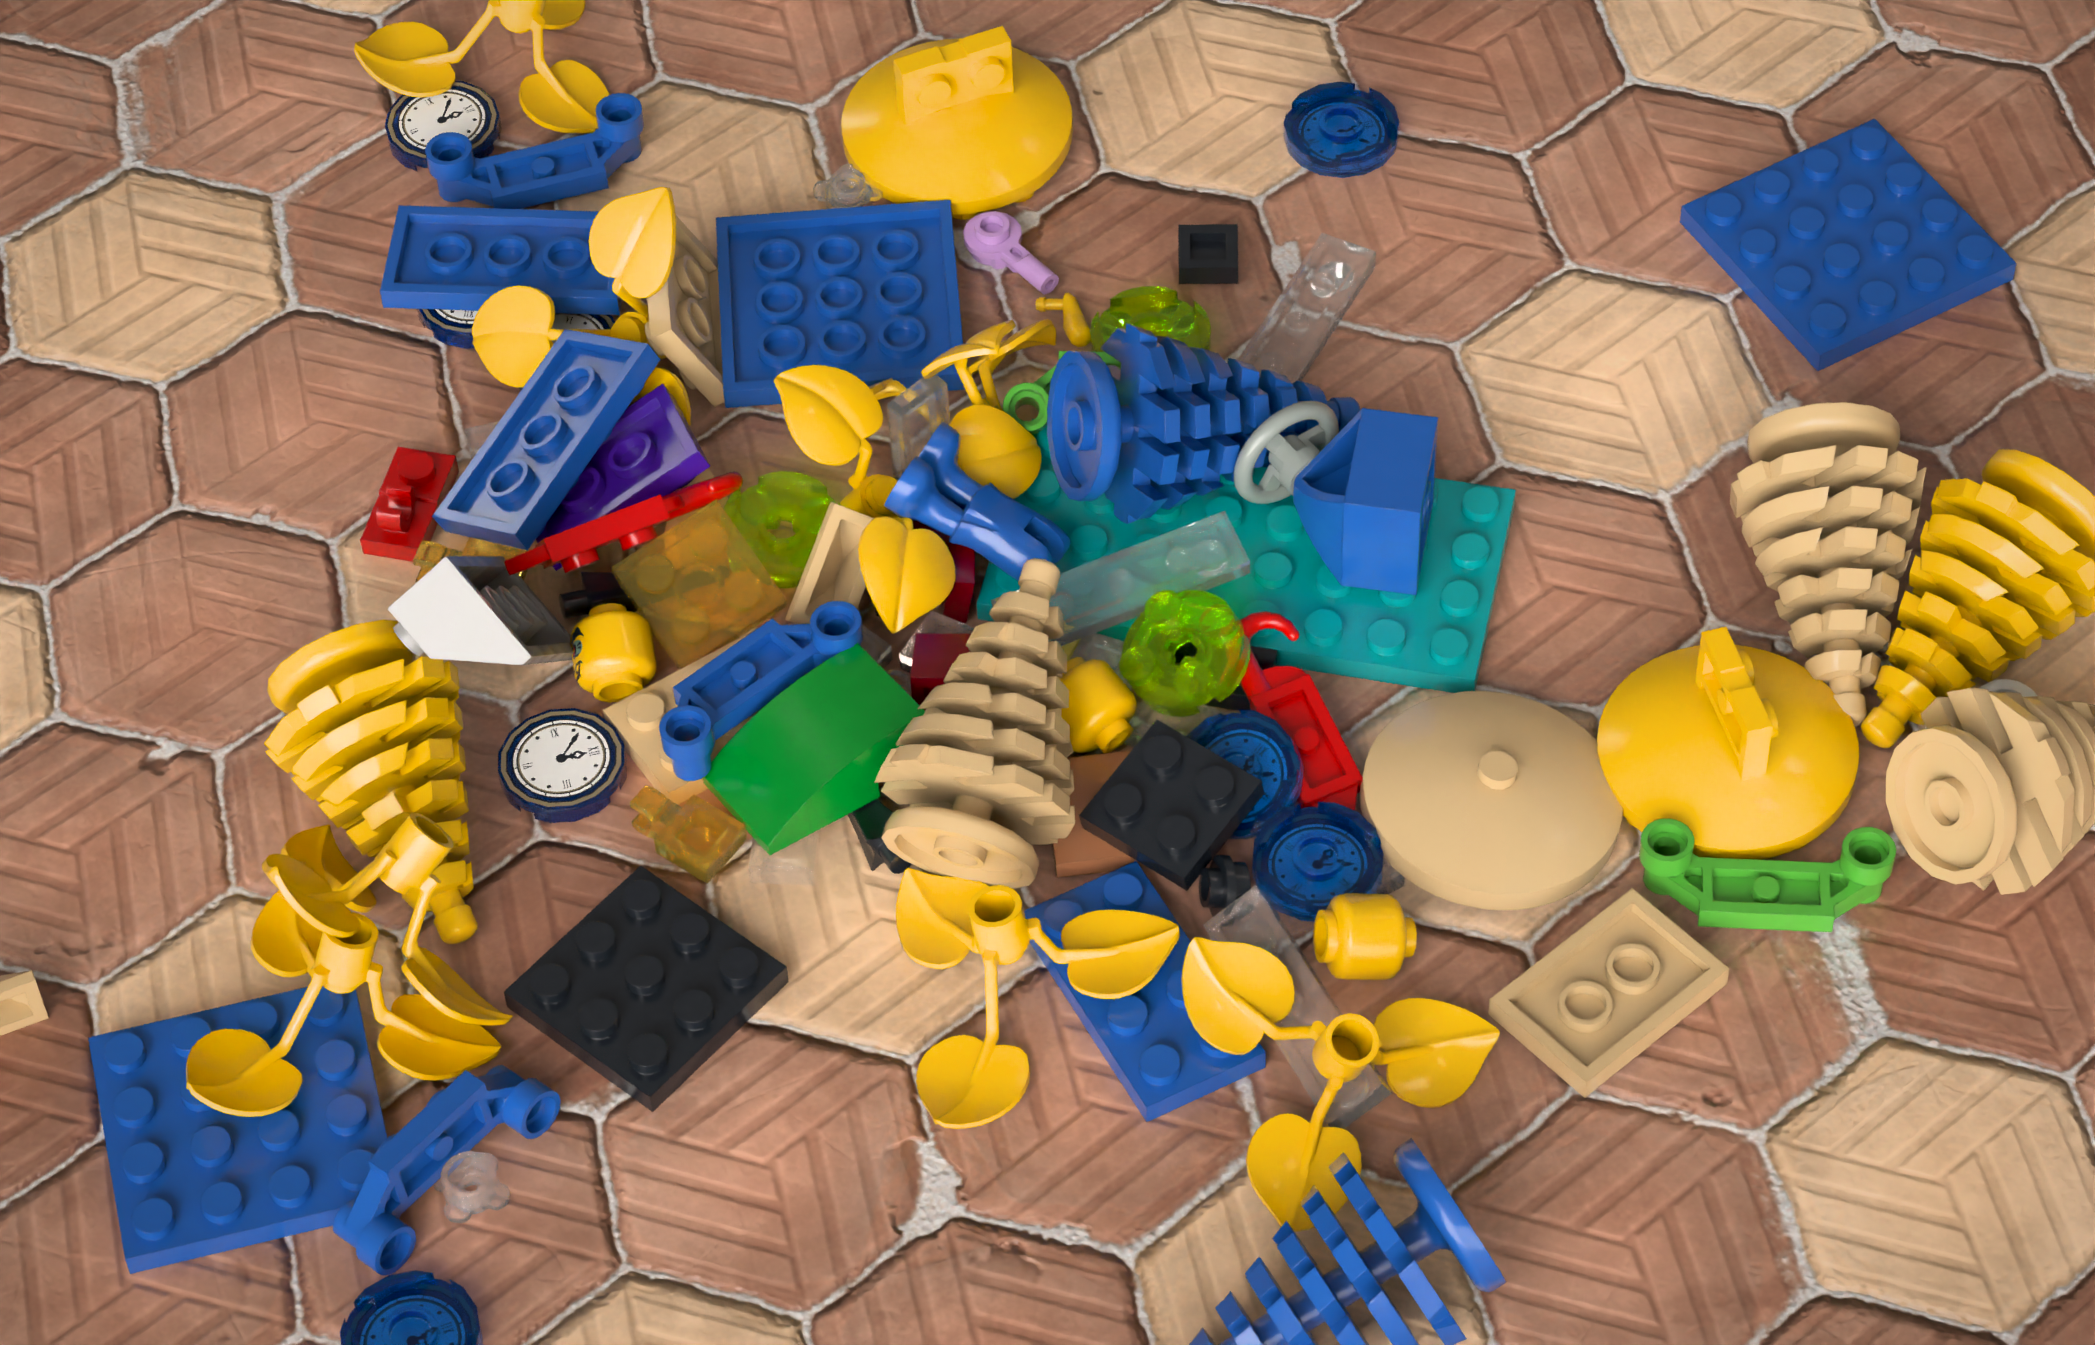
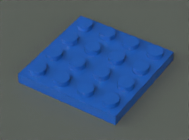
M1876 119L1863 123L1681 206L1680 223L1817 371L2014 279L2016 262Z
M951 200L716 218L725 408L782 404L780 394L773 381L774 378L783 371L807 365H825L845 370L857 376L868 387L892 378L903 384L913 394L965 390L954 364L930 379H924L921 373L939 355L957 345L963 344Z
M308 987L88 1037L124 1256L130 1274L333 1226L334 1218L341 1207L350 1200L357 1198L371 1169L368 1159L377 1152L388 1136L356 989L350 993L340 994L322 987L290 1051L282 1058L295 1066L302 1074L303 1080L297 1097L282 1110L264 1116L244 1117L226 1114L196 1099L190 1090L186 1089V1063L188 1055L199 1039L220 1029H240L252 1032L264 1039L270 1049L274 1048L280 1042Z

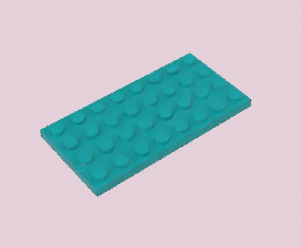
M1047 426L1039 433L1033 434L1037 445L1041 449L1042 462L1040 471L1032 485L1013 500L1053 521L1063 529L1071 540L1070 547L1065 555L1055 563L1060 569L1061 576L1056 593L1051 596L1049 607L1058 606L1062 611L1065 629L1080 633L1082 636L1152 646L1156 638L1162 633L1181 629L1194 633L1205 645L1209 655H1211L1214 642H1227L1230 631L1240 619L1251 613L1268 611L1281 614L1289 619L1300 634L1296 641L1289 640L1282 632L1276 629L1260 630L1253 635L1250 640V646L1277 650V666H1293L1302 670L1451 693L1476 690L1513 517L1516 490L1435 478L1434 503L1417 594L1411 595L1341 586L1312 544L1300 520L1292 495L1273 503H1252L1241 497L1235 488L1234 482L1226 480L1222 474H1220L1219 481L1225 485L1222 488L1203 496L1195 494L1182 505L1170 510L1159 508L1152 517L1126 524L1114 515V503L1106 498L1105 493L1093 501L1069 499L1059 486L1052 466ZM1259 467L1253 469L1252 479L1255 484L1259 485L1267 468ZM990 561L977 600V617L979 620L994 622L989 612L1000 596L1006 592H1019L1020 586L1016 579L1003 572Z

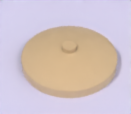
M1464 691L1449 693L1425 700L1403 711L1383 728L1373 742L1365 761L1360 789V806L1366 830L1380 854L1397 872L1419 888L1437 897L1464 906L1502 911L1535 908L1566 898L1583 888L1595 878L1608 862L1615 848L1623 816V808L1612 792L1600 765L1597 740L1577 722L1563 713L1532 699L1501 692Z

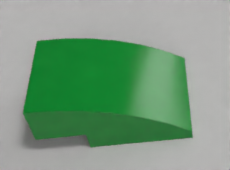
M857 643L853 647L827 659L796 680L765 705L730 739L712 760L711 769L703 777V783L770 856L880 797L879 785L874 782L882 764L891 749L899 747L896 746V742L914 717L924 715L925 711L917 709L920 705Z

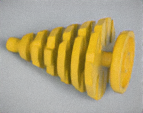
M1999 449L1990 457L1982 469V485L1968 478L1940 480L1939 487H1936L1931 501L1932 515L1930 516V521H1925L1920 536L1921 558L1915 555L1909 572V585L1914 587L1912 590L1913 594L1906 590L1904 592L1897 620L1902 621L1901 628L1896 627L1885 653L1890 656L1888 661L1893 666L1882 665L1873 688L1878 691L1877 696L1882 702L1878 707L1872 708L1861 723L1862 734L1869 742L1881 748L1892 747L1905 731L1904 725L1907 721L1925 725L1921 713L1937 697H1948L1947 692L1974 688L1976 683L1970 680H1974L1976 677L1987 682L1995 680L2007 670L2009 661H2015L2020 658L2026 659L2041 648L2042 639L2052 640L2074 625L2075 617H2088L2095 612V496L2067 473L2039 457L2014 449Z
M383 619L359 623L329 633L300 648L280 663L268 678L267 692L272 703L287 715L281 719L265 741L264 745L269 748L265 752L286 773L291 772L293 775H296L291 779L312 801L316 799L321 803L318 805L319 808L337 828L342 827L344 830H347L346 834L350 842L363 856L367 854L369 858L375 857L376 859L378 853L412 812L424 815L439 825L452 839L454 846L432 873L441 881V884L433 892L426 912H433L435 916L434 925L442 941L446 944L461 943L474 935L478 929V923L471 907L465 904L463 897L468 895L474 888L471 862L466 864L465 860H462L466 855L470 854L467 821L461 824V819L455 820L469 811L467 790L463 781L459 782L460 773L467 769L465 751L459 742L463 721L461 708L456 703L459 698L460 689L458 668L450 660L444 663L443 659H430L426 656H421L415 660L416 655L402 643L393 630L398 621ZM411 888L407 894H401L402 898L413 910L420 889Z

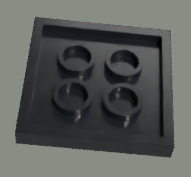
M639 866L504 991L506 1005L510 1010L654 1112L776 995L789 980L787 966L650 871Z

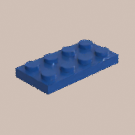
M398 206L380 288L383 308L478 311L492 295L512 286H531L542 290L553 300L555 313L620 315L622 299L612 291V284L615 278L600 274L595 269L590 257V229L599 211Z
M564 329L432 517L445 532L528 550L535 539L544 531L546 523L567 493L576 485L579 476L601 444L608 439L613 427L631 401L643 389L645 381L661 359L647 343Z
M1137 861L1024 911L1026 919L1038 918L1040 920L1042 931L1061 949H1064L1061 941V932L1065 924L1079 915L1092 911L1126 910L1147 913L1165 918L1179 925ZM1180 925L1179 939L1155 977L1139 991L1115 999L1094 998L1075 990L1068 979V964L1055 963L1031 939L1030 944L1146 1122L1266 1068V1052L1260 1043L1249 1053L1233 1055L1211 1046L1193 1027L1185 1008L1181 981L1184 958L1191 941Z

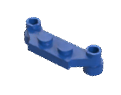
M615 93L608 95L600 100L596 106L598 128L593 133L485 158L474 157L471 141L465 135L456 132L441 133L433 137L426 145L425 153L430 174L436 178L439 195L444 200L460 202L468 199L501 209H522L609 188L607 179L623 163L634 161L642 152L640 134L644 128L642 105L636 97L630 94Z
M831 601L815 609L811 615L810 624L779 625L772 618L675 685L673 692L675 703L678 707L668 711L662 717L659 725L662 747L665 754L671 758L675 775L685 781H696L705 777L711 769V754L715 741L767 705L796 680L827 659L853 647L857 643L861 645L863 641V628L858 609L844 601Z
M497 1065L485 1076L475 1077L465 1070L447 1088L435 1093L421 1112L398 1133L386 1138L377 1152L368 1159L371 1169L357 1198L344 1204L336 1214L333 1221L334 1233L356 1248L357 1258L378 1274L386 1276L396 1272L407 1262L416 1243L414 1229L399 1219L401 1214L498 1124L505 1123L527 1139H534L545 1133L559 1113L561 1104L559 1094L538 1079L528 1078L525 1080L504 1065Z

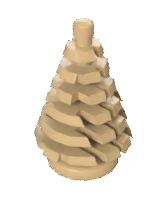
M1847 402L1816 403L1783 410L1762 419L1749 430L1747 440L1748 455L1754 464L1737 473L1739 480L1731 483L1730 505L1735 517L1741 516L1743 522L1742 534L1748 547L1753 548L1754 554L1757 557L1755 565L1764 576L1767 587L1779 593L1780 599L1774 601L1779 617L1791 623L1792 630L1788 631L1793 647L1807 658L1811 657L1805 662L1804 668L1808 670L1813 679L1824 681L1832 689L1833 697L1843 711L1851 716L1856 727L1861 725L1867 716L1866 699L1862 695L1861 689L1869 687L1876 682L1881 658L1874 653L1889 643L1891 622L1885 617L1893 612L1894 603L1898 598L1900 582L1898 579L1905 573L1912 549L1905 552V547L1912 541L1916 529L1926 467L1917 471L1918 459L1897 451L1900 441V426L1891 413L1870 405Z
M1033 558L1024 563L1018 581L1020 586L1019 592L1003 593L989 612L994 622L975 626L966 643L971 652L959 654L943 680L945 684L936 686L917 708L927 709L924 715L914 717L896 742V746L899 747L891 749L874 782H885L881 792L898 805L910 804L908 808L896 810L886 822L881 837L886 847L904 861L930 873L980 881L989 886L1004 885L1012 889L1029 886L1036 878L1039 867V859L1032 845L1057 844L1058 839L1068 837L1075 825V805L1070 806L1069 797L1074 791L1073 770H1070V760L1067 759L1073 753V748L1070 740V725L1061 717L1062 708H1069V689L1060 681L1062 673H1067V655L1058 641L1048 642V640L1061 638L1064 634L1062 611L1058 606L1049 607L1051 596L1056 593L1061 574L1060 569L1048 560Z
M1979 688L1947 692L1948 697H1937L1921 713L1926 729L1912 731L1894 749L1886 771V805L1894 832L1910 858L1932 877L1952 884L1973 882L1983 891L1994 879L2001 895L2026 892L2031 885L2035 887L2095 824V705L2088 704L2087 702L2055 701L2054 697H2023L2021 693L1992 692Z

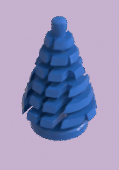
M1126 323V329L1117 328L1100 348L1121 362V369L1115 365H1106L1098 354L1089 351H1067L1058 360L1050 383L1047 404V436L1053 469L1059 486L1068 498L1077 501H1093L1105 493L1106 498L1114 503V515L1120 521L1129 524L1139 519L1152 517L1159 508L1170 510L1182 505L1195 494L1203 496L1222 488L1225 485L1219 482L1220 474L1226 480L1234 482V467L1242 447L1251 434L1265 420L1279 410L1301 401L1322 402L1334 411L1338 419L1340 432L1361 408L1359 403L1352 397H1336L1327 401L1324 392L1318 386L1297 380L1292 384L1285 375L1271 370L1261 369L1260 375L1259 371L1251 364L1228 358V363H1226L1218 353L1203 348L1188 347L1184 342L1169 337L1155 336L1151 331ZM1311 419L1300 421L1287 427L1280 434L1283 437L1288 435L1298 436L1319 425V423ZM1263 449L1254 468H1268L1270 464L1268 460L1270 451L1268 449Z
M1412 1138L1395 1149L1393 1161L1416 1196L1417 1208L1411 1216L1394 1227L1343 1152L1329 1166V1169L1376 1241L1358 1251L1321 1193L1313 1185L1300 1203L1339 1265L1323 1275L1313 1257L1286 1220L1272 1239L1277 1244V1248L1303 1289L1288 1298L1268 1267L1258 1257L1246 1271L1245 1275L1257 1297L1267 1309V1313L1252 1322L1242 1305L1230 1291L1225 1299L1215 1308L1232 1336L1218 1345H1318L1310 1331L1324 1322L1330 1327L1340 1345H1369L1346 1307L1360 1298L1364 1300L1367 1308L1392 1345H1420L1381 1285L1397 1274L1445 1345H1454L1467 1338L1421 1270L1418 1262L1437 1250L1446 1249L1454 1254L1478 1290L1483 1292L1494 1291L1505 1284L1506 1280ZM1203 1327L1189 1343V1345H1216Z

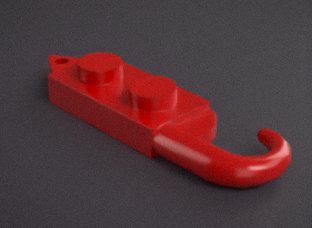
M733 471L695 483L664 496L659 494L547 537L536 544L534 549L504 561L509 576L539 565H543V568L546 569L561 563L564 573L577 570L599 561L600 558L596 549L619 541L622 550L625 551L658 538L655 526L708 506L732 494L742 486L743 478L741 474Z
M1268 611L1251 613L1236 623L1229 633L1226 645L1229 662L1250 702V709L1256 720L1278 728L1294 745L1301 767L1299 789L1295 798L1303 814L1306 815L1313 812L1321 818H1334L1354 826L1357 793L1360 792L1363 777L1310 674H1306L1302 669L1293 666H1275L1262 670L1250 647L1251 638L1260 630L1276 629L1291 641H1296L1299 638V631L1289 619L1281 614ZM1260 728L1262 733L1273 738L1285 752L1290 768L1289 786L1292 790L1294 766L1288 748L1274 733ZM1346 814L1349 817L1347 819H1341L1339 818V815ZM1332 824L1333 826L1345 832L1346 834L1350 836L1353 835L1352 831Z

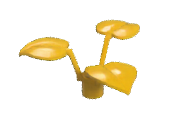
M489 0L486 11L460 45L448 52V43L442 34L418 22H398L386 25L375 31L365 40L355 42L354 46L355 55L361 65L383 86L411 97H432L452 88L455 82V72L450 64L460 62L493 18L498 16L501 24L509 31L515 33L532 31L534 67L539 74L525 77L520 84L518 95L523 111L535 123L557 132L593 133L598 128L596 106L600 100L609 95L601 79L585 65L566 59L555 63L549 68L545 62L543 30L563 29L574 25L583 15L585 0Z
M658 187L613 200L598 212L590 229L589 250L595 269L606 277L615 278L612 284V291L637 312L622 314L615 321L611 329L569 330L650 345L645 333V324L649 322L648 304L639 298H650L659 292L667 282L673 266L676 245V213L670 188ZM512 286L498 291L480 307L472 326V342L482 362L492 376L505 385L524 387L552 348V340H557L564 329H552L555 318V306L548 294L531 286ZM657 354L660 359L667 358L666 355L660 356ZM655 367L645 381L643 389L634 397L629 406L661 384H664L676 399L690 426V402L682 381L672 372Z
M1044 319L1021 329L1007 340L1002 341L1003 337L1016 327L1013 320L1005 321L980 331L969 338L965 344L957 345L942 353L929 363L921 373L924 379H930L954 364L972 405H988L1003 411L993 382V371L1004 357L1011 353L1039 345L1055 346L1056 328L1050 319ZM980 356L969 367L967 366L969 357ZM978 371L986 395L984 399H982L972 377ZM890 378L869 386L877 400L892 396L900 397L935 428H938L942 422L949 424L897 380Z
M807 365L783 371L773 381L781 397L786 424L800 449L814 461L831 466L849 463L859 452L855 473L848 478L849 484L854 489L842 499L840 505L875 518L868 523L860 536L858 546L859 562L868 593L878 614L892 634L898 633L919 617L939 606L949 596L955 582L953 557L945 542L935 532L928 529H913L911 518H900L884 507L889 494L897 483L895 478L881 474L869 477L866 475L873 452L872 446L866 438L876 433L883 423V413L872 390L857 376L836 367ZM972 405L953 416L948 425L956 429L961 436L957 463L960 469L970 478L983 486L992 483L1000 492L1012 499L1017 498L1032 485L1040 471L1042 462L1041 449L1037 445L1035 437L1006 412L988 405Z
M412 812L378 853V857L359 873L353 869L340 852L329 824L298 832L287 840L281 848V854L268 855L262 863L264 873L281 891L290 906L313 927L335 937H351L360 928V921L348 908L361 913L369 912L374 908L377 900L368 886L378 877L391 889L401 894H407L411 888L420 889L401 947L402 953L408 958L401 966L404 975L435 1008L458 1021L474 1025H504L513 1017V1015L502 1013L483 999L437 955L426 948L418 946V936L431 896L441 884V881L432 873L454 846L449 835L426 816Z
M907 868L901 880L896 903L897 930L900 942L907 955L916 963L925 967L946 969L960 963L971 950L982 955L985 967L986 1036L984 1042L969 1035L946 1038L933 1045L924 1054L918 1066L916 1074L918 1094L934 1123L945 1128L954 1129L984 1125L1010 1111L1020 1101L1027 1089L1030 1079L1027 1054L1016 1046L997 1045L999 1039L998 965H1007L1019 960L1027 949L1030 940L1033 939L1055 963L1068 964V979L1075 990L1084 995L1099 999L1121 998L1139 991L1155 977L1179 939V925L1165 918L1147 913L1126 910L1092 911L1079 915L1065 924L1061 932V941L1064 949H1061L1042 931L1038 918L1026 919L1021 897L1014 889L1004 885L989 886L980 881L932 875Z
M278 890L265 904L256 919L250 941L252 953L256 960L273 974L282 977H297L309 973L312 977L311 982L280 1042L274 1048L270 1049L267 1042L260 1036L240 1029H220L199 1039L191 1048L187 1058L186 1089H189L196 1099L207 1106L235 1116H264L273 1114L288 1106L297 1097L303 1079L300 1071L282 1058L290 1051L322 987L334 993L344 994L350 993L364 982H368L374 1017L377 1022L385 1025L378 1037V1049L393 1067L414 1078L436 1081L457 1077L465 1070H473L494 1059L500 1052L501 1045L481 1025L468 1024L451 1018L439 1011L419 994H404L397 997L392 1004L391 1010H388L384 1002L380 981L383 966L372 962L378 939L376 925L366 916L352 912L361 924L357 932L347 938L331 936L304 920L290 906L281 891Z
M1201 937L1193 938L1185 954L1181 980L1185 1008L1195 1030L1211 1046L1233 1055H1244L1257 1046L1264 1033L1274 1040L1312 1038L1316 1041L1312 1051L1313 1062L1319 1073L1328 1080L1313 1111L1310 1123L1295 1114L1287 1113L1274 1116L1256 1130L1250 1139L1246 1155L1247 1173L1253 1189L1278 1224L1282 1226L1287 1220L1295 1232L1315 1228L1309 1215L1300 1203L1313 1185L1316 1186L1334 1214L1349 1200L1329 1169V1166L1343 1152L1360 1175L1361 1152L1356 1138L1342 1128L1322 1127L1325 1116L1337 1092L1341 1089L1343 1082H1349L1357 1078L1371 1061L1374 1065L1378 1066L1387 1064V1082L1398 1097L1418 1107H1442L1461 1097L1472 1085L1484 1060L1500 1035V1031L1494 1025L1480 1016L1459 1006L1426 998H1407L1396 1001L1387 1006L1375 1018L1373 1024L1361 1015L1348 1013L1336 1017L1328 1026H1325L1321 1021H1314L1309 1026L1279 1027L1275 1024L1281 1022L1290 1013L1294 1003L1295 991L1292 976L1287 967L1277 957L1260 947L1250 944L1219 942Z

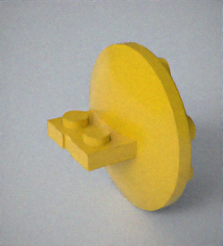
M999 26L960 39H943L918 44L880 61L868 70L851 90L843 108L841 127L843 147L851 168L876 196L885 198L895 204L951 200L952 217L966 220L973 218L979 212L1001 208L1014 202H1024L1030 199L1037 189L1050 180L1058 171L1069 152L1073 135V117L1069 96L1058 77L1038 59L1012 47L1011 39L1004 27Z
M1725 626L1701 632L1700 645L1682 648L1661 655L1628 675L1617 686L1603 709L1597 734V752L1604 776L1623 808V816L1630 825L1642 832L1649 823L1655 820L1674 819L1684 823L1692 831L1694 836L1693 854L1698 857L1761 860L1804 847L1829 829L1846 808L1855 786L1859 764V742L1851 716L1843 711L1833 697L1835 694L1824 681L1813 679L1806 668L1783 656L1762 649L1735 645Z

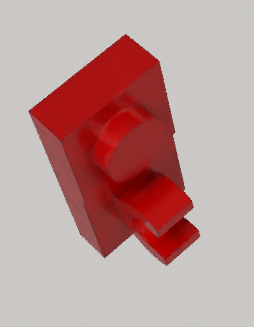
M397 447L379 490V496L360 538L363 554L422 563L438 525L432 515L452 489L459 473L455 455Z

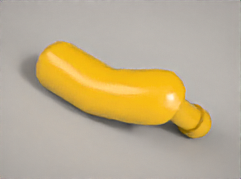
M1065 293L1063 298L1039 297L1036 299V310H1039V312L1063 310V329L1074 346L1084 347L1089 344L1092 339V332L1083 316L1076 297L1071 293Z

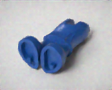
M945 422L938 426L920 455L915 456L905 469L884 504L885 508L900 518H911L912 521H917L950 536L949 542L966 546L976 551L1017 581H1019L1022 567L1027 560L1039 558L1055 564L1062 559L1071 544L1069 536L1053 521L1006 496L992 483L983 486L961 470L957 463L961 436L956 429Z

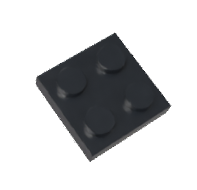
M1156 720L1080 813L1079 818L1083 829L1188 891L1201 874L1203 868L1207 867L1265 793L1260 779L1161 721Z

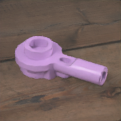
M991 211L976 215L966 223L963 230L964 244L977 262L992 266L996 270L1008 267L1012 272L1020 274L1042 294H1049L1055 289L1059 281L1058 276L1021 245V225L1014 217L1007 213Z

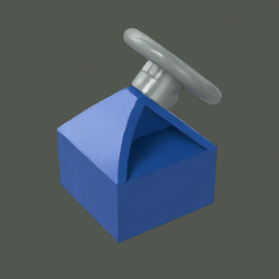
M1318 401L1294 403L1270 416L1248 438L1235 463V488L1241 497L1256 504L1273 503L1292 495L1300 520L1312 544L1341 586L1416 595L1434 503L1438 417L1362 408L1339 432L1338 419L1334 411L1326 404ZM1311 419L1319 423V425L1298 436L1288 435L1283 437L1280 434L1287 427L1300 421ZM1266 448L1270 451L1268 456L1270 464L1259 485L1253 482L1252 473L1259 455Z

